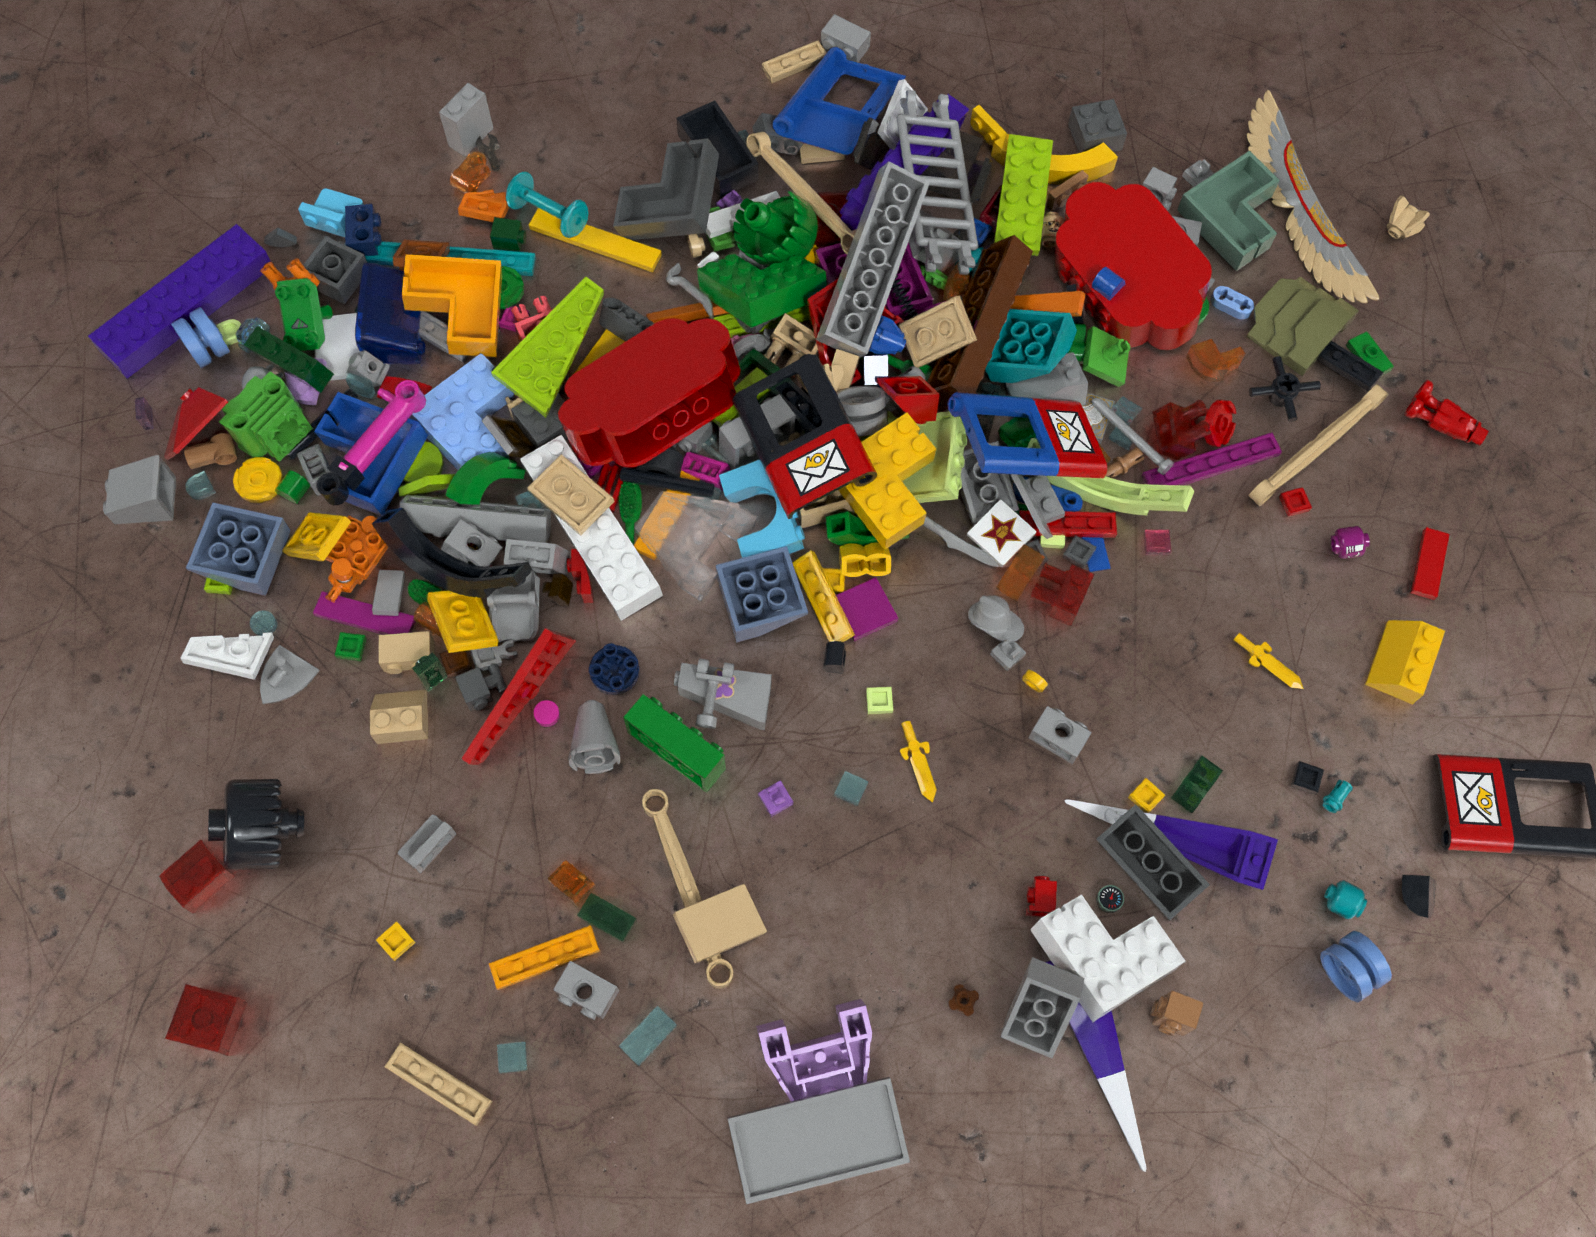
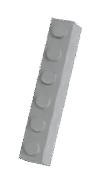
M406 495L400 502V508H404L421 533H432L437 537L449 535L460 519L475 525L478 531L485 536H491L496 540H503L505 543L506 539L547 543L551 536V510L547 508L480 502V505L459 504L452 499Z

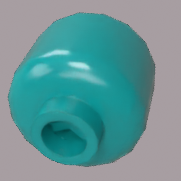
M1345 880L1339 881L1336 885L1331 883L1324 894V898L1327 899L1328 910L1347 920L1353 917L1358 918L1363 913L1367 904L1364 891Z

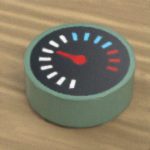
M1107 885L1098 892L1096 901L1101 910L1107 913H1114L1123 906L1124 894L1118 887Z

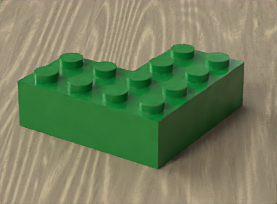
M730 254L725 256L724 259L719 260L718 263L709 262L697 269L699 290L713 303L751 328L807 305L808 298L827 286L826 271L799 255L791 256L788 260L773 263L770 267L760 270L736 254Z

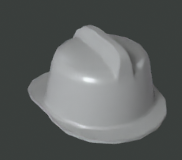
M983 595L979 602L972 605L968 611L969 620L973 625L1002 642L1006 639H1009L1010 642H1015L1024 633V624L1021 619L1010 611L1008 603L1002 597Z

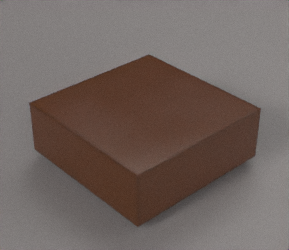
M447 650L439 653L448 678L472 669L466 651L448 653Z

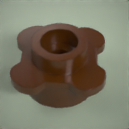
M958 984L953 989L954 996L949 1000L948 1006L951 1010H957L965 1016H971L974 1013L973 1006L978 1001L979 994L975 990L969 991L963 985ZM962 998L966 999L965 1003L961 1001Z

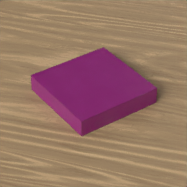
M876 577L836 595L855 634L852 637L854 642L898 622L899 618Z

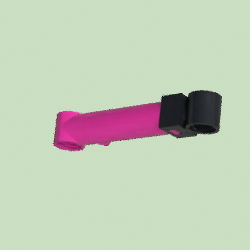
M405 380L398 384L395 389V395L383 388L378 390V395L389 402V404L343 458L338 455L327 469L330 473L323 474L317 480L316 488L329 504L333 506L340 505L347 500L349 496L348 488L355 491L365 479L362 473L413 413L420 412L425 407L426 398L414 381Z

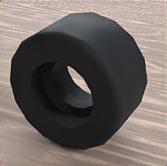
M668 448L645 464L637 466V469L680 477L683 456L678 451Z

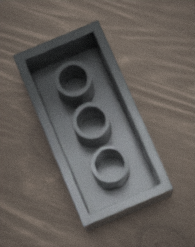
M1136 804L1096 839L1169 921L1210 886L1204 877Z

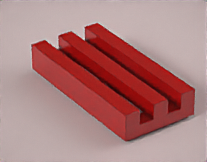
M608 463L603 466L597 485L603 489L608 473L611 472L605 488L609 495L616 475H620L621 468L617 465L612 467ZM620 477L613 494L615 502L609 507L612 513L615 512L621 484L624 482L620 480Z

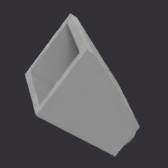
M160 455L151 456L109 470L108 479L105 481L107 499L103 503L104 514L114 524L173 521L176 476Z

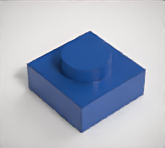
M974 218L978 247H982L990 235L992 227ZM964 229L961 239L968 241L967 231Z

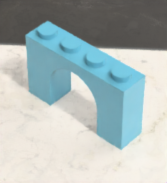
M760 460L719 475L724 495L732 504L760 494L770 495L776 500L777 510L772 522L760 531L737 539L742 558L787 546L789 554L804 549L802 540L805 539L802 527L798 526L796 518L799 517L798 511L788 520Z

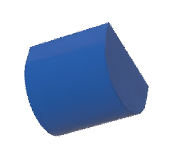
M1104 267L1093 280L1092 288L1110 301L1125 285V280L1108 267Z

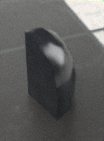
M1402 875V895L1409 910L1421 917L1431 918L1433 915L1436 880L1431 876Z

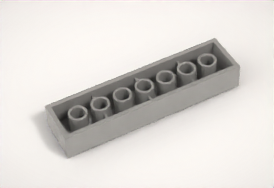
M889 161L878 170L818 332L817 341L832 348L860 356V358L868 354L930 184L929 181Z

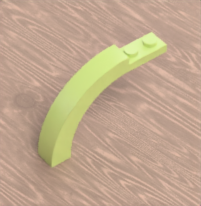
M1031 438L1027 448H1041L1037 438ZM1046 476L1053 485L1079 494L1082 500L1113 511L1147 516L1149 510L1187 512L1194 494L1193 488L1185 485L1135 484L1107 476L1104 479Z

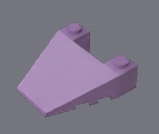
M862 999L835 1005L841 1032L790 1045L783 1019L756 1026L764 1059L790 1101L867 1082L872 1030L867 1008Z

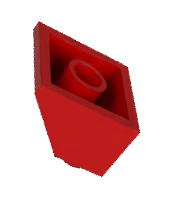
M921 376L877 378V384L904 413H908L915 423L925 424L927 421H936L940 394Z

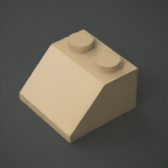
M427 690L375 695L370 708V735L377 744L428 739Z

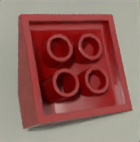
M200 387L194 391L188 389L180 397L183 402L178 407L164 458L169 460L177 455L228 403L225 398Z

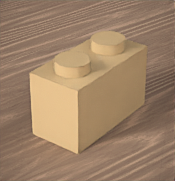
M430 631L379 635V665L383 671L389 674H399L404 670L424 672L429 668H435L434 639Z

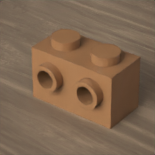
M1170 991L1166 995L1161 996L1159 1001L1155 1000L1151 1010V1015L1154 1016L1152 1024L1158 1026V1030L1164 1034L1174 1036L1176 1033L1184 1036L1196 1029L1204 1003L1178 992Z

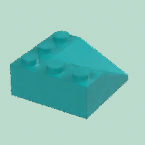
M1009 309L1007 321L1002 326L999 334L1000 338L992 351V358L985 368L990 381L1016 383L1049 374L1070 350L1077 329L1071 313Z

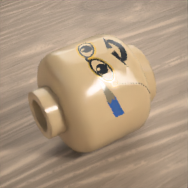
M1047 212L1044 216L1041 243L1044 247L1053 248L1056 246L1057 231L1065 222V219L1059 216L1057 212Z

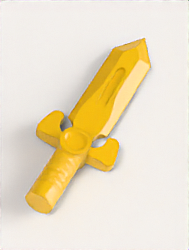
M1240 632L1233 639L1250 653L1251 658L1248 660L1250 665L1258 668L1260 663L1257 659H1259L1261 665L1288 686L1304 689L1297 674L1271 654L1264 652V650L1268 653L1272 651L1267 642L1255 645Z
M905 721L901 725L908 747L900 749V754L904 760H908V752H911L912 757L910 761L921 794L933 803L937 789L925 754L930 752L929 743L927 741L919 743L911 721ZM919 748H922L925 754H922Z

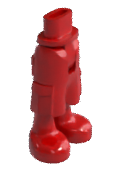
M1426 380L1412 398V402L1407 407L1404 416L1410 419H1423L1428 421V427L1439 433L1446 434L1453 439L1465 441L1466 443L1471 441L1480 446L1489 430L1483 428L1480 421L1477 422L1473 416L1462 410L1458 404L1447 398L1442 401L1437 400L1432 395L1433 383ZM1425 407H1428V408L1434 410V413H1432L1431 411L1427 410Z

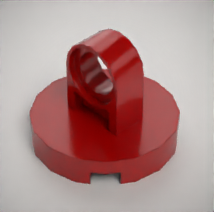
M1219 399L1212 403L1209 409L1199 408L1193 411L1189 421L1196 431L1204 433L1207 444L1221 447V444L1226 445L1233 436L1236 423L1232 422V414H1236V408L1231 401ZM1206 416L1204 423L1196 424L1199 417Z

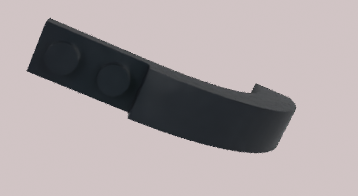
M404 508L387 510L372 523L387 546L406 565L435 585L460 595L478 598L489 597L496 589L505 586L518 587L526 581V577L533 571L529 562L492 567L476 566L462 562L445 553L427 539L409 518Z

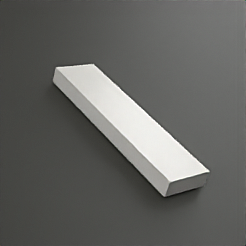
M777 191L751 200L767 205L768 202H773V200L780 198V195ZM741 203L709 213L706 229L709 238L734 230V221L739 223L735 219L737 210L744 211L740 206Z

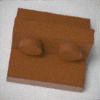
M403 240L393 256V265L399 267L400 280H403V277H405L406 254L447 257L450 252L449 242Z

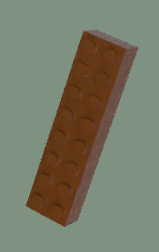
M1015 235L984 247L962 298V303L977 341L937 359L928 379V383L940 394L938 409L941 411L948 409V400L956 392L977 394V388L984 377L987 363L992 358V351L1000 338V331L1007 321V314L1015 301V294L1018 287L1022 284V277L1030 264L1029 260L1033 253Z

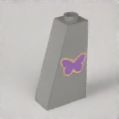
M682 663L681 670L675 673L674 686H678L679 695L704 705L709 683L696 679L698 665ZM709 666V675L722 676L723 668ZM734 670L731 685H717L714 710L757 729L765 730L772 675Z

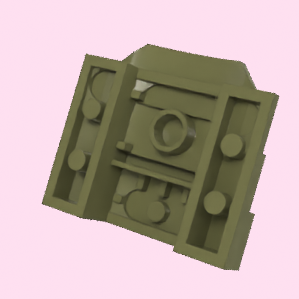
M1302 277L1296 280L1281 278L1254 307L1255 325L1249 331L1247 337L1274 357L1281 356L1285 365L1303 376L1339 332H1343L1352 322L1359 310L1342 298L1337 300L1323 289H1317Z

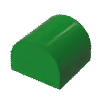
M289 470L276 487L275 492L287 500L298 504L309 489L310 484L303 476Z

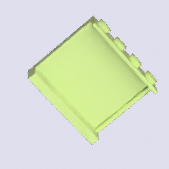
M887 411L888 424H890L897 418L890 411ZM950 411L937 413L936 421L917 424L920 428L919 435L924 433L936 448L934 461L902 481L919 503L958 499L959 490L962 487L961 470L965 464L963 455L964 447L967 445L966 430L961 417L952 416Z

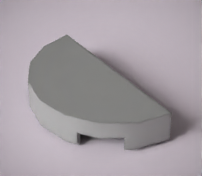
M761 334L750 335L741 339L734 345L738 362L753 348L759 352L769 348L772 344L771 341Z

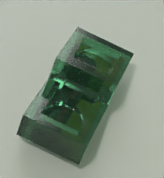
M1201 756L1174 792L1171 799L1190 813H1193L1223 770L1204 756Z

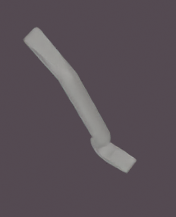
M678 262L667 273L666 281L672 286L680 285L703 305L710 319H714L711 300L686 278L678 276L682 270Z

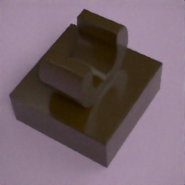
M562 573L553 574L552 582H543L542 593H548L547 597L553 599L560 606H569L573 583Z

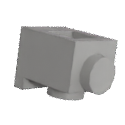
M365 350L354 353L349 360L350 366L346 373L367 388H372L382 384L390 365L382 363Z

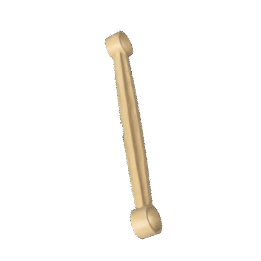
M765 132L750 134L747 137L746 145L754 157L762 156L784 182L799 197L806 200L812 206L816 215L841 238L842 249L848 254L856 230L851 231L806 181L771 148L770 138Z
M1378 384L1374 386L1359 403L1319 433L1313 441L1306 444L1268 480L1265 479L1257 485L1249 494V497L1258 506L1263 505L1278 488L1319 457L1369 411L1377 408L1386 399L1388 393Z
M649 790L642 799L643 810L649 817L654 819L670 870L686 908L701 902L702 899L683 849L668 817V797L662 790ZM652 796H660L665 801V804L661 810L653 812L646 807V801ZM720 953L706 959L708 963L706 976L709 984L717 989L727 987L733 979L731 964L722 959ZM716 965H725L730 970V976L726 982L717 983L710 977V972Z

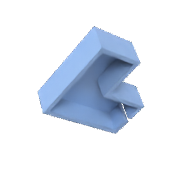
M482 353L424 395L426 398L425 407L420 412L413 413L410 416V419L420 422L428 434L427 439L438 447L439 451L457 470L471 458L482 453L496 452L504 457H509L483 424L482 420L486 415L491 416L507 404L505 400L507 396L510 400L514 399L515 396L512 391L492 377L491 372L495 369V366Z

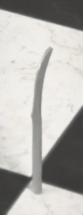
M926 516L923 526L941 537L946 542L948 548L962 551L990 566L1001 567L984 550L962 540ZM1013 557L1003 568L1017 564L1021 558Z

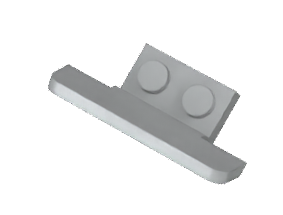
M1010 474L1040 533L1046 539L1053 537L1047 523L1064 518L1065 511L1047 477L1038 475L1025 480L1022 475Z

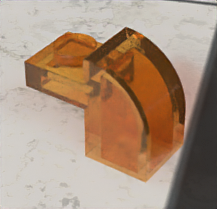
M1213 339L1191 345L1186 359L1199 377L1207 381L1217 382L1224 379L1227 371H1233L1241 365L1240 363L1245 356V352L1240 346L1220 353Z

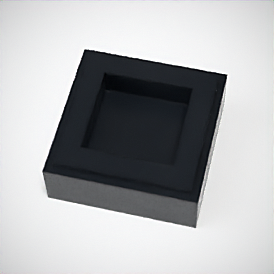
M1299 761L1296 764L1291 787L1316 795L1319 792L1324 769Z

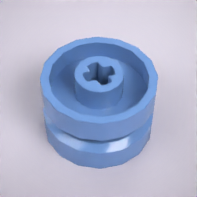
M201 307L190 312V319L195 328L192 329L183 318L171 323L201 369L212 363V358L206 350L207 347L219 358L230 352L222 339L221 332Z
M1350 932L1339 940V944H1333L1321 952L1320 959L1326 974L1336 988L1352 1001L1357 1003L1372 994L1373 988H1381L1391 981L1392 973L1384 955L1368 937L1360 932Z

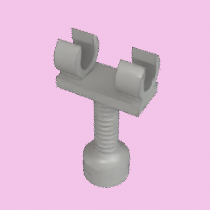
M699 658L696 679L706 681L709 684L703 713L697 715L695 725L715 729L717 718L713 716V707L715 705L717 685L732 684L734 664L724 662L722 676L709 675V660Z

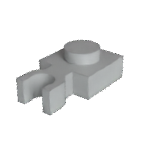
M513 639L505 641L501 646L470 650L475 668L479 667L481 671L488 670V667L492 664H498V667L501 666L502 658H517V651L511 653L506 651V648L514 645Z

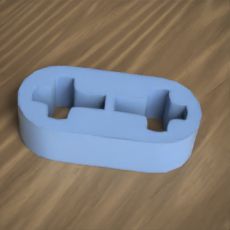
M1226 286L1217 287L1210 299L1211 304L1215 308L1240 320L1247 319L1254 309L1252 299ZM1221 295L1225 297L1223 300L1219 299ZM1241 306L1246 307L1244 310L1239 309Z

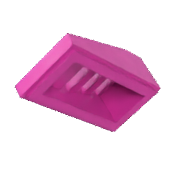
M692 452L685 454L681 468L682 471L699 478L701 482L714 484L715 489L723 491L719 475L731 471L727 463ZM695 461L696 463L694 464L692 470H690L689 468L692 462ZM702 465H704L701 472L699 473V469Z

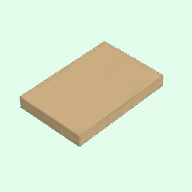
M955 296L898 325L899 329L904 333L906 346L913 364L918 368L977 341L960 296Z
M562 454L527 487L534 497L580 536L615 502L611 495Z
M745 884L676 911L673 914L695 964L764 935L767 932Z

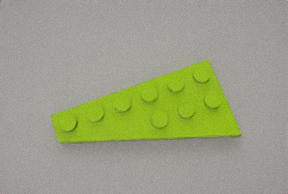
M585 277L491 372L492 377L546 418L604 296V290Z

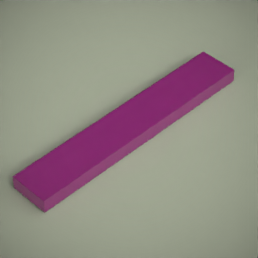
M1271 432L1174 462L1170 470L1164 475L1157 471L1158 468L1143 472L1141 476L1147 485H1188L1281 455L1282 450Z

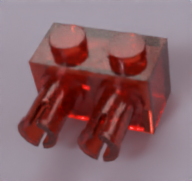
M1199 399L1187 407L1169 402L1152 412L1159 454L1179 460L1196 451V440L1211 433V430H1208L1210 426L1206 421H1201L1193 427L1191 424L1192 419L1207 412V409H1204L1206 405L1202 400Z
M1045 562L1039 577L1059 584L1061 589L1056 592L1036 583L1030 597L1051 605L1050 608L1052 610L1049 617L1072 626L1095 574L1075 565H1071L1069 570L1063 571Z

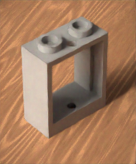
M506 539L503 564L529 562L535 573H562L564 576H567V558H569L570 552L557 544Z

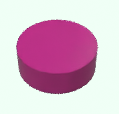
M544 700L535 706L534 717L539 725L551 727L558 722L560 711L554 702Z

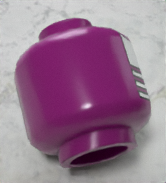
M1359 526L1339 528L1331 536L1332 552L1341 559L1361 557L1364 555L1366 547L1370 546L1368 533H1363Z

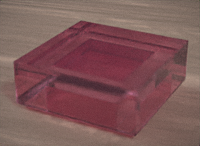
M1145 530V555L1171 554L1170 530Z

